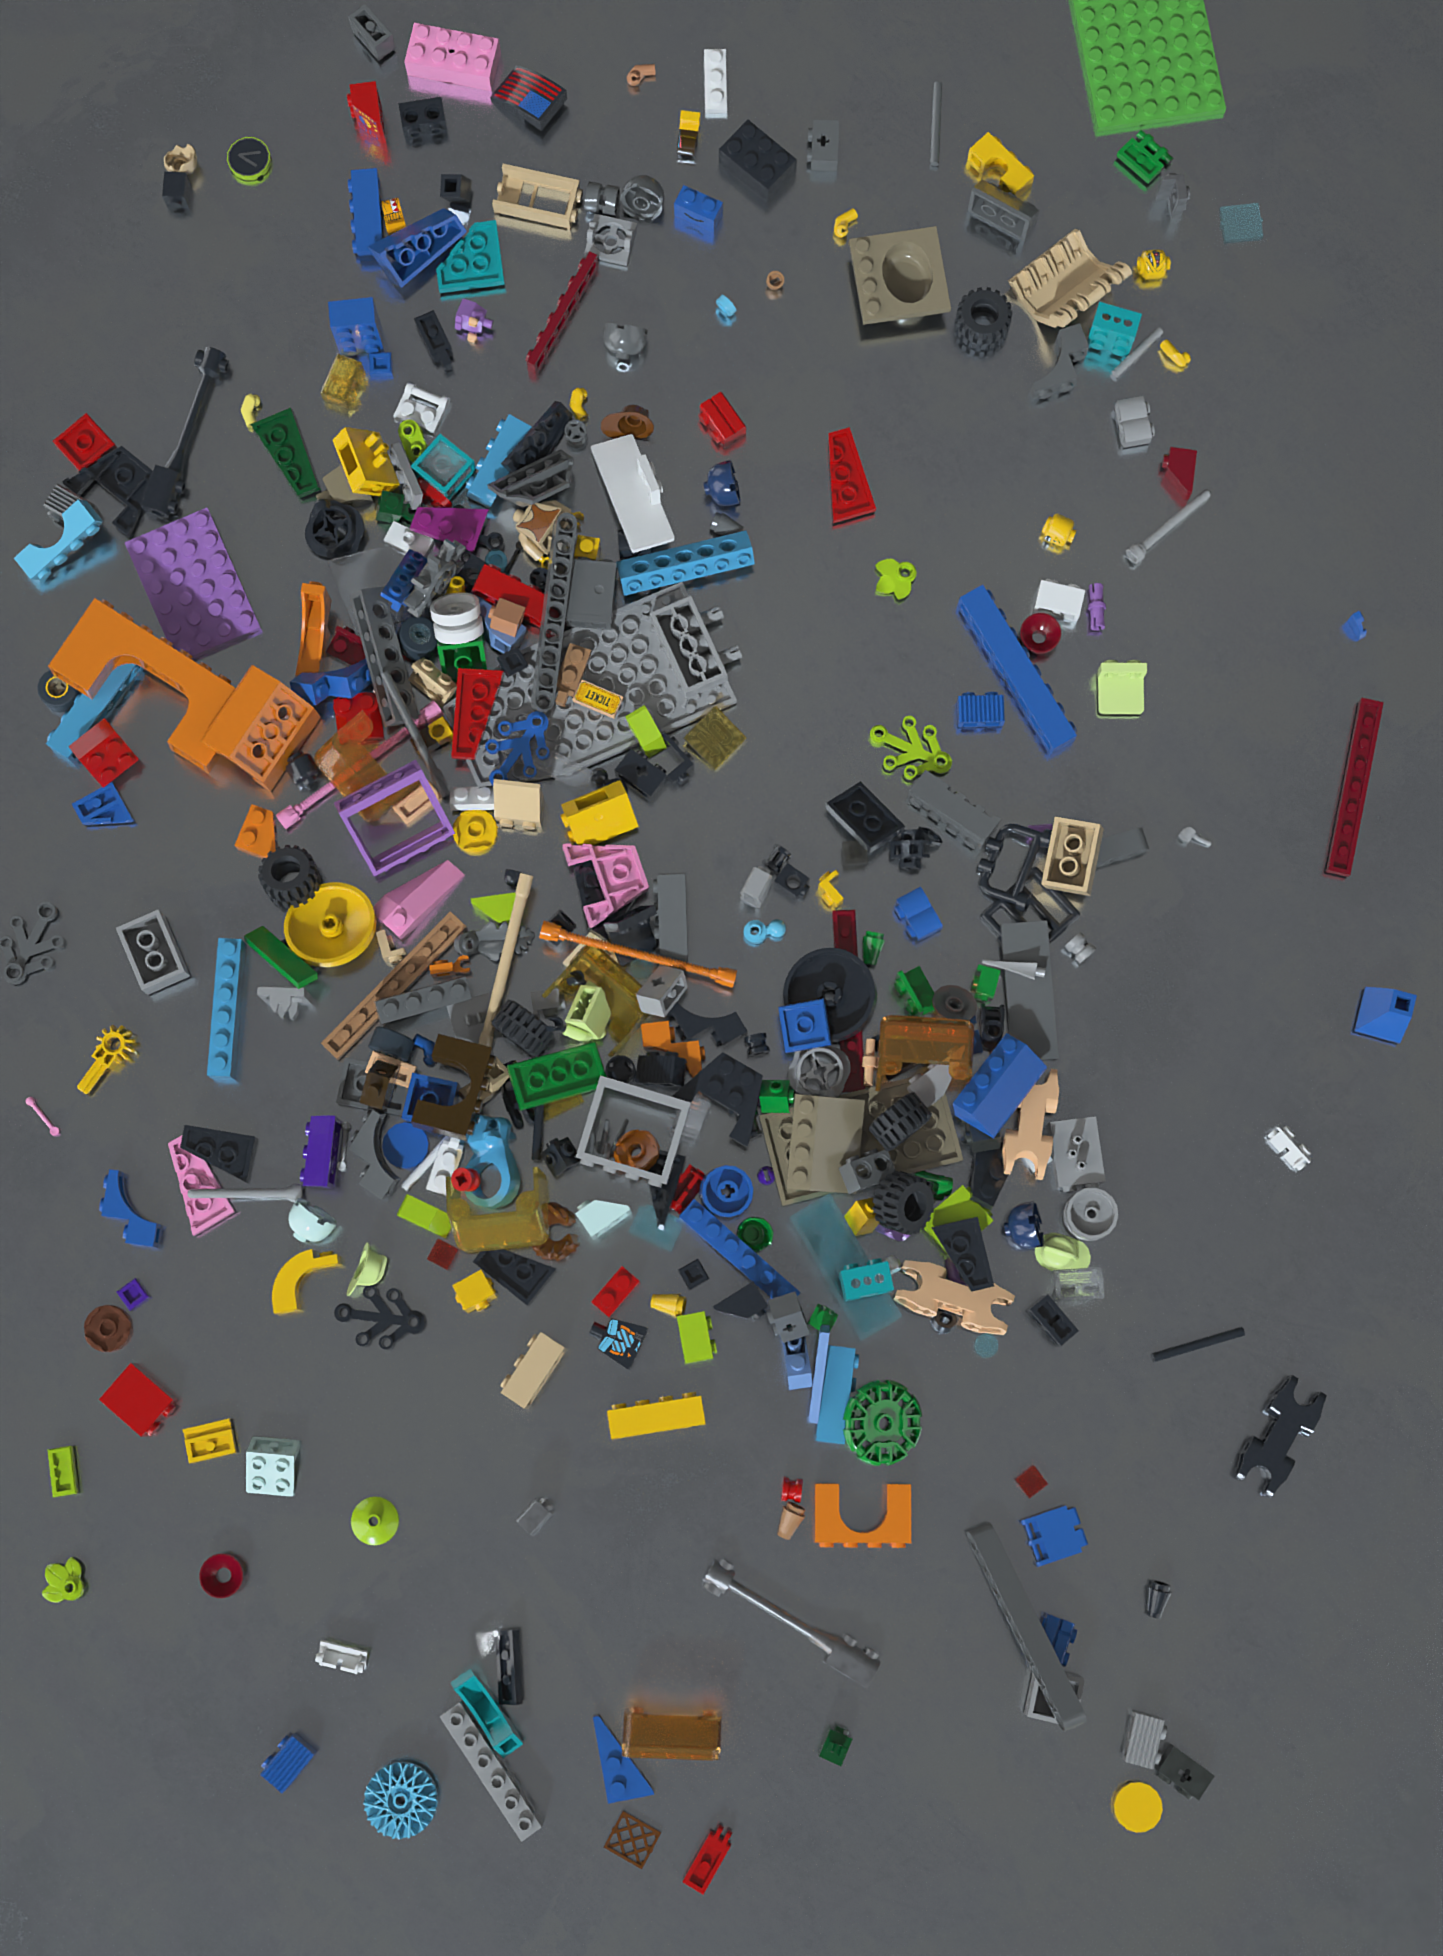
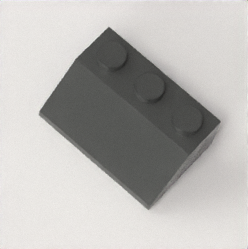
M981 180L971 190L967 211L1025 241L1038 219L1040 210L1033 204L1025 203L1018 199L1013 193L999 189L994 183Z

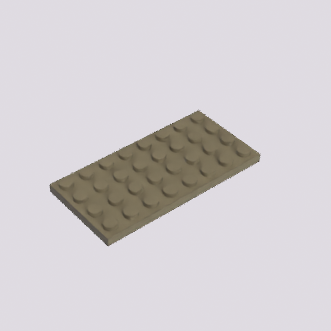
M913 1077L858 1090L838 1097L865 1100L860 1158L865 1157L864 1153L876 1148L878 1152L885 1150L871 1133L869 1127L884 1111L909 1093L907 1088L910 1085L909 1080ZM946 1093L928 1108L932 1113L930 1120L899 1146L888 1151L896 1171L913 1174L963 1161ZM794 1107L790 1108V1113L759 1115L782 1207L837 1193L786 1188Z

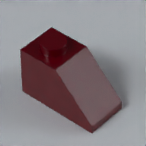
M1170 447L1168 454H1164L1162 459V468H1165L1164 476L1184 500H1189L1193 491L1197 450Z

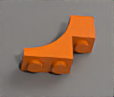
M669 1021L641 1024L644 1050L679 1053V1057L687 1060L686 1068L692 1078L702 1070L701 1060H706L704 1046H699V1040L671 1043V1041L675 1040L674 1026L669 1027Z

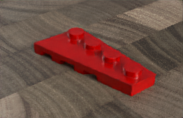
M850 427L828 433L833 523L875 512L876 506Z
M458 668L452 759L475 760L504 676V671Z

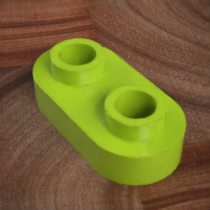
M405 420L399 425L398 434L407 457L410 461L415 462L426 450L428 444L421 426L413 420ZM408 427H411L412 432L411 434L407 435L406 429ZM416 448H420L419 455L414 454Z

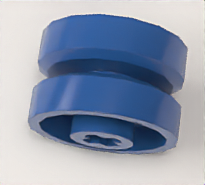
M724 1165L712 1169L704 1176L699 1187V1197L701 1204L716 1217L728 1218L739 1215L748 1208L753 1198V1186L751 1179L743 1170L736 1166ZM725 1187L729 1189L728 1196L721 1193V1190L725 1189Z

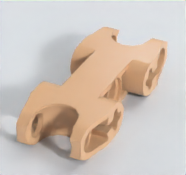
M1057 1069L1050 1070L1047 1082L1042 1085H1034L1017 1107L1019 1108L1017 1130L1006 1129L1002 1148L1004 1174H1011L1015 1160L1027 1158L1035 1166L1036 1179L1043 1180L1053 1146V1136L1042 1135L1045 1112L1056 1113L1059 1097Z
M905 1260L902 1263L901 1270L916 1280L918 1290H897L893 1300L925 1316H936L938 1308L963 1316L962 1327L978 1333L1004 1335L1007 1332L1008 1325L993 1316L991 1305H1011L1014 1302L1015 1295L994 1283V1287L971 1292L968 1286L947 1280V1269L930 1262Z

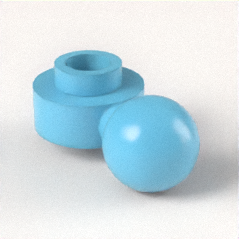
M779 919L772 920L767 926L759 920H752L744 927V936L752 944L762 943L769 934L778 938L786 932L785 923ZM753 928H758L759 932L758 934L753 935L751 934V930Z

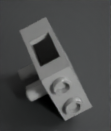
M1096 1116L1049 1122L1047 1129L1048 1136H1053L1051 1157L1053 1159L1056 1189L1062 1188L1063 1192L1077 1191V1186L1100 1188V1184L1105 1182V1174Z

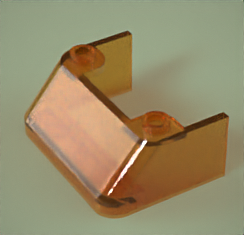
M900 1015L885 1016L880 1022L875 1070V1091H880L882 1075L897 1074L902 1068V1062L949 1065L950 1076L963 1080L965 1088L972 1077L973 1024L968 1020Z
M633 1706L625 1708L622 1756L630 1758L720 1760L722 1711L703 1709L702 1714L671 1715L649 1714L644 1712V1707Z

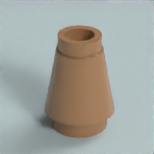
M788 1502L787 1506H783L777 1535L790 1540L805 1518V1508L793 1502Z

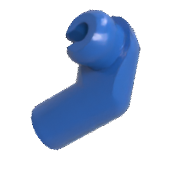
M417 1033L413 1041L414 1045L423 1049L425 1056L423 1062L429 1066L434 1065L432 1052L435 1042Z

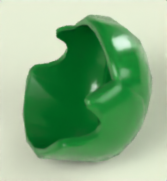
M751 1216L739 1224L736 1236L754 1252H760L768 1245H771L774 1231L771 1224L764 1218Z

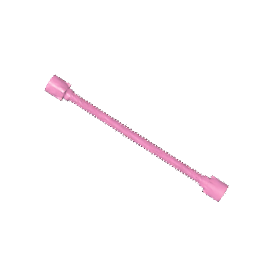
M433 700L419 710L418 719L414 720L418 728L427 723L430 725L441 718L444 713ZM407 727L402 728L397 734H394L390 739L380 744L378 748L376 747L371 753L366 754L364 758L359 759L357 763H354L350 768L340 773L338 777L333 778L331 782L326 783L324 787H321L317 792L307 797L305 801L303 800L300 804H296L293 807L289 805L275 816L287 830L301 819L299 816L303 814L304 809L309 808L311 804L313 805L318 799L323 798L325 794L330 793L335 787L337 788V785L342 784L344 780L346 781L351 775L356 774L358 770L363 769L365 765L370 764V761L372 762L377 756L379 757L384 751L386 752L391 746L393 747L398 741L408 736L410 733Z

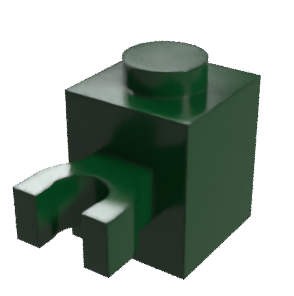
M382 490L378 498L375 520L389 523L395 521L398 523L402 516L412 522L414 515L408 512L409 509H412L410 504L403 503V494Z
M836 1725L835 1728L829 1726L818 1752L819 1757L842 1766L853 1740L852 1736L848 1735L849 1730L839 1725Z

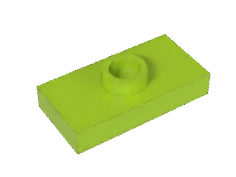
M73 1446L47 1449L53 1497L79 1493Z

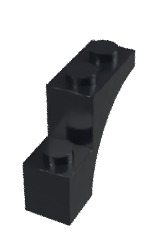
M676 1002L667 1014L669 1019L674 1018L678 1025L675 1027L681 1039L686 1038L687 1042L712 1029L713 1032L710 1034L717 1045L721 1043L723 1048L748 1035V1031L737 1012L722 1017H702L689 1012Z

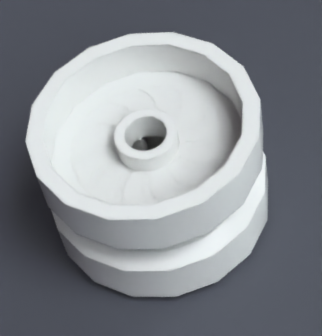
M451 593L441 596L431 603L430 611L434 621L435 638L439 642L445 644L466 643L480 637L484 632L482 616H480L479 598L470 593Z

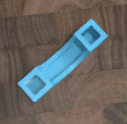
M78 499L62 513L64 532L61 539L55 545L44 548L38 544H29L14 557L15 561L30 579H46L52 573V568L64 563L68 558L67 555L72 550L75 551L84 544L83 540L86 537L92 536L99 531V526L104 521L87 501Z

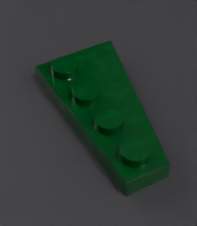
M291 407L250 424L300 498L321 490L297 419Z

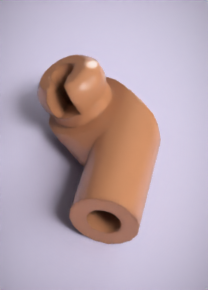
M655 64L635 65L627 75V82L635 86L640 83L644 76L655 75Z

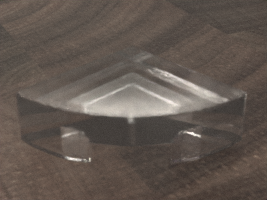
M499 1630L476 1634L480 1658L493 1653L496 1643L499 1642Z

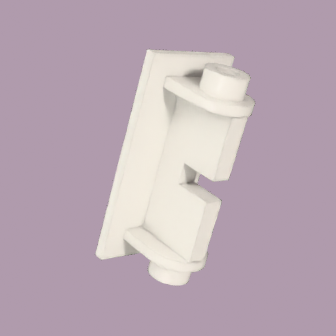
M1280 1123L1277 1127L1279 1132L1273 1130L1267 1135L1270 1138L1269 1142L1279 1152L1287 1147L1289 1151L1283 1157L1294 1169L1301 1170L1306 1165L1303 1162L1304 1160L1308 1163L1311 1162L1312 1157L1310 1155L1312 1153L1304 1143L1300 1145L1294 1137L1296 1135L1287 1125L1284 1127Z
M321 1640L320 1650L316 1655L315 1662H319L321 1666L335 1669L338 1662H341L340 1670L358 1674V1672L363 1673L364 1668H366L368 1651Z

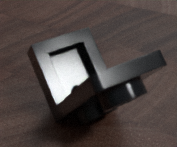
M664 731L661 735L665 745L682 762L667 775L668 781L675 787L678 783L680 785L684 784L690 778L689 774L694 771L693 762L695 760L688 751L683 752L678 747L680 744L672 734L668 736Z

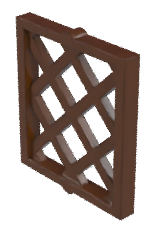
M623 1810L603 1848L642 1869L650 1853L653 1852L661 1831ZM625 1818L627 1827L619 1829L618 1825L621 1819ZM628 1818L634 1820L637 1824L630 1825ZM640 1826L642 1835L633 1837L631 1829ZM643 1826L653 1832L645 1834ZM628 1830L630 1839L622 1841L620 1832ZM617 1833L619 1842L610 1845L613 1834ZM655 1835L653 1844L648 1846L646 1837ZM643 1839L645 1847L637 1849L635 1841ZM632 1842L634 1851L625 1853L623 1844ZM620 1846L622 1853L613 1849V1847ZM647 1851L644 1861L640 1862L638 1853ZM635 1854L636 1861L627 1856Z

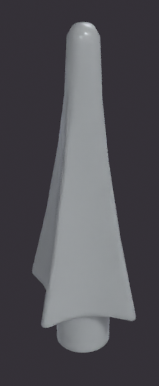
M982 960V963L985 965L1005 969L1035 980V976L1045 977L1046 968L1037 967V962Z

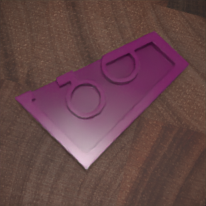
M417 507L410 530L443 542L445 539L451 542L456 540L464 545L466 550L474 552L489 509Z

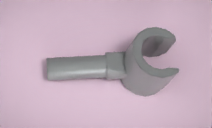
M1192 827L1184 828L1178 835L1186 843H1189L1192 838L1207 846H1210L1212 843L1196 834Z

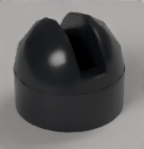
M506 869L504 874L506 884L511 887L517 886L519 875L522 872Z

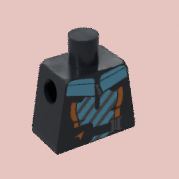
M611 1318L607 1327L594 1321L589 1335L601 1340L597 1348L626 1369L631 1370L648 1328Z

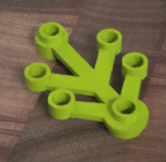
M906 716L902 722V726L907 731L911 743L889 734L882 725H876L871 729L869 737L872 743L881 745L886 742L907 752L895 757L892 755L886 756L883 761V766L886 770H893L898 765L919 758L927 761V763L916 767L914 765L905 767L904 777L908 780H913L916 776L923 774L925 770L944 774L952 766L950 755L940 749L936 738L937 730L932 725H927L923 730V737L928 740L932 753L923 749L915 728L916 719L913 716ZM911 720L913 725L907 726L905 721ZM930 729L934 732V734L932 736H928L926 734V730ZM880 730L883 732V736L878 737L875 735V732ZM943 759L945 764L938 765L937 760ZM893 760L894 765L888 766L886 761ZM912 769L915 774L909 776L906 771Z

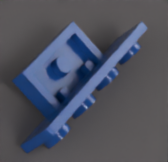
M409 549L380 596L392 602L390 608L397 612L402 605L407 607L403 602L414 590L415 584L411 580L419 576L427 564V558L421 553Z

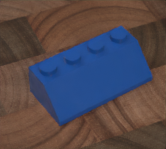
M1006 1033L953 1102L955 1116L994 1139L1045 1072L1047 1066L1025 1043Z

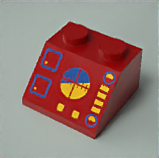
M376 81L349 84L350 93L347 94V101L351 117L356 118L359 128L380 143H386L382 104Z

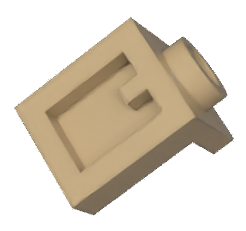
M385 930L376 932L385 962H390V964L398 963L403 960V957L407 956L405 948L391 950L395 948L392 935L387 936Z

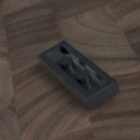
M519 1629L495 1630L499 1705L523 1704Z

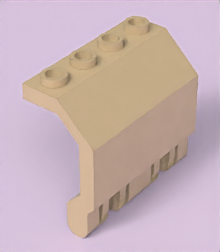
M1074 229L1009 279L1008 282L1016 299L1036 321L1054 328L1057 326L1064 328L1077 317L1076 312L1078 310H1087L1105 296L1106 293L1111 291V284L1119 285L1122 280H1125L1132 274V271L1127 264L1119 261L1113 266L1100 262L1087 248L1080 230Z

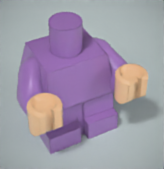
M463 298L456 313L455 329L460 331L461 329L468 330L467 340L475 343L477 333L482 332L483 327L491 329L494 320L486 318L487 310L476 302Z

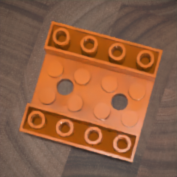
M251 665L200 741L216 753L234 762L253 776L252 779L271 792L286 770L288 758L298 752L321 717L313 706L282 682ZM285 707L287 714L283 719H280L278 711L280 708ZM256 745H260L261 753L255 757L253 755V748Z

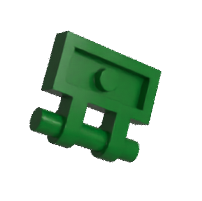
M1140 130L1136 135L1140 142L1138 143L1132 137L1117 152L1116 156L1149 184L1164 168L1160 161L1163 160L1169 165L1174 158L1168 153L1169 150L1167 148L1161 147L1154 141V137L1151 134H1146L1143 130ZM1148 147V148H1149L1151 151H1153L1155 154L1152 155V154H1151L1149 151H1147L1145 148Z

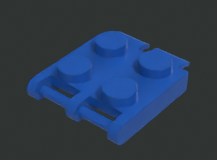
M1064 1505L1021 1520L1030 1539L1028 1544L1032 1546L1037 1560L1035 1562L1036 1567L1081 1553V1547L1088 1545L1083 1528L1074 1529V1526L1081 1524L1076 1507L1067 1509V1506ZM1029 1523H1031V1525H1032V1529H1033V1531H1034V1533H1035V1536H1036L1035 1539H1034V1536H1033V1533H1032V1530H1031V1528H1030ZM1036 1544L1039 1545L1040 1552H1041V1554H1042L1043 1559H1041V1557H1040V1554H1039V1551H1038V1548H1037V1545H1036Z

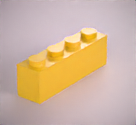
M696 1392L682 1394L683 1399L673 1400V1396L659 1397L658 1403L650 1404L649 1399L635 1401L636 1406L626 1408V1403L612 1405V1410L607 1411L611 1439L704 1425L706 1422L702 1396H696Z

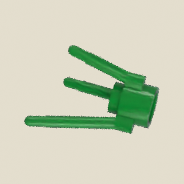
M926 1171L914 1173L916 1176L923 1177L926 1181L931 1182V1188L935 1192L933 1195L935 1199L944 1200V1195H951L953 1189L952 1177L936 1175Z

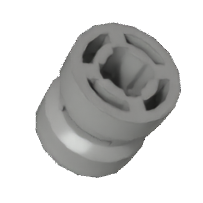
M1082 932L1078 933L1064 946L1068 952L1075 954V959L1079 964L1097 949L1092 943H1087L1086 936Z

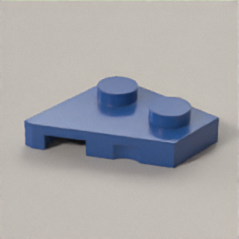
M113 782L72 803L83 825L131 823L134 821Z

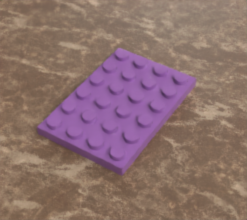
M204 508L124 542L164 635L177 651L182 649L188 652L192 659L262 630L208 508Z

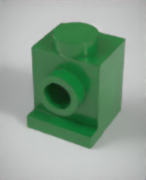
M978 964L975 973H978L979 976L975 975L972 983V989H975V1000L987 1002L993 999L1001 970Z
M818 1303L807 1325L820 1331V1326L830 1325L831 1331L838 1314Z

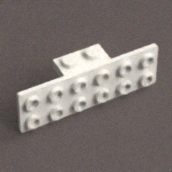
M630 434L592 445V454L631 551L635 553L674 541V534L660 501V493H663L660 480L655 479L656 471L653 463L648 462L646 454L641 456L633 435Z

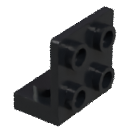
M639 906L604 923L610 942L614 943V945L626 946V948L631 947L632 949H637V951L643 950L646 953L658 948L649 924L650 917L657 914L655 906ZM615 952L620 966L637 959Z

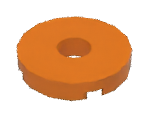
M635 1129L625 1133L617 1141V1147L614 1151L615 1162L648 1171L659 1157L660 1146L657 1139L649 1131ZM637 1147H641V1152L636 1156H632V1151Z

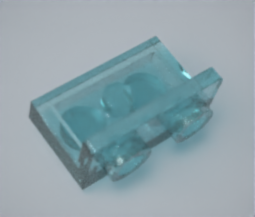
M646 1204L645 1207L639 1206L628 1232L671 1252L683 1225L679 1223V1218L669 1214L664 1230L658 1229L654 1208Z

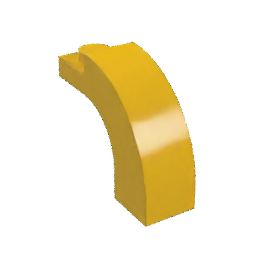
M310 1249L295 1255L287 1261L279 1271L273 1285L272 1305L274 1314L300 1311L299 1287L304 1277L317 1269L342 1265L340 1255L334 1254L333 1251L319 1253L320 1257L317 1258L316 1250Z

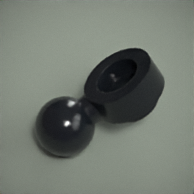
M600 767L592 770L590 779L593 784L607 786L620 780L627 793L628 788L623 780L618 778L610 780L607 771Z
M938 1308L937 1315L933 1316L932 1319L934 1328L941 1333L953 1331L957 1323L955 1313Z

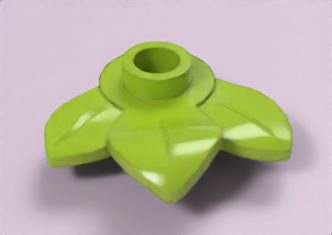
M885 559L875 565L876 569L883 575L877 583L876 591L883 594L894 592L898 600L909 595L911 582L914 581L917 573L912 563H899L894 559ZM908 571L909 575L904 577L901 575V572Z
M70 1557L65 1566L55 1563L46 1566L45 1577L49 1585L42 1591L45 1599L58 1603L64 1599L74 1601L82 1596L85 1589L84 1583L80 1579L82 1567L75 1558ZM71 1584L73 1585L72 1592L69 1591Z

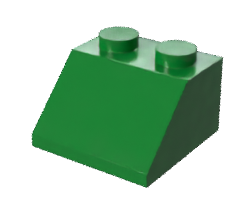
M483 633L475 640L461 644H445L437 640L442 673L450 676L456 684L458 668L488 670Z

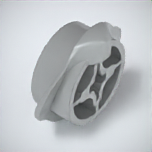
M831 1046L797 1051L788 1069L787 1076L788 1080H790V1086L799 1094L838 1098L850 1074V1062L843 1051ZM815 1052L829 1055L834 1062L822 1063ZM809 1055L810 1070L801 1075L802 1062ZM816 1065L819 1068H824L821 1078L819 1075H814L813 1071L816 1070ZM837 1068L836 1080L829 1087L827 1075L831 1070ZM811 1078L817 1080L823 1091L811 1089L804 1081Z

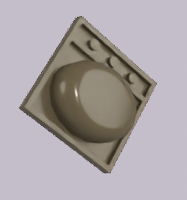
M936 226L849 239L863 325L951 311Z

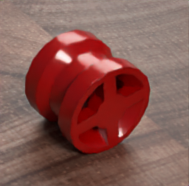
M458 1168L451 1176L452 1186L458 1191H475L481 1181L478 1171L471 1168Z
M784 1477L781 1501L791 1499L796 1503H800L803 1479L794 1481L790 1480L789 1477Z

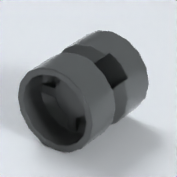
M589 181L585 195V211L598 212L602 210L603 214L616 215L620 187L613 185L603 187L601 183ZM603 195L606 196V202H602Z

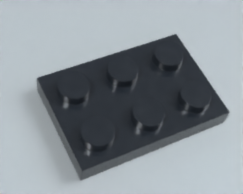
M861 781L828 801L825 809L869 853L905 830V825Z

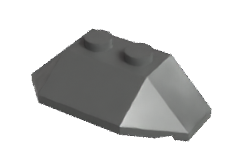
M560 449L487 484L488 489L501 498L521 507L533 505L570 487L574 458Z

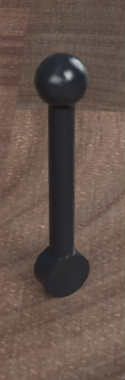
M520 541L516 543V550L503 572L506 575L519 552L524 550Z

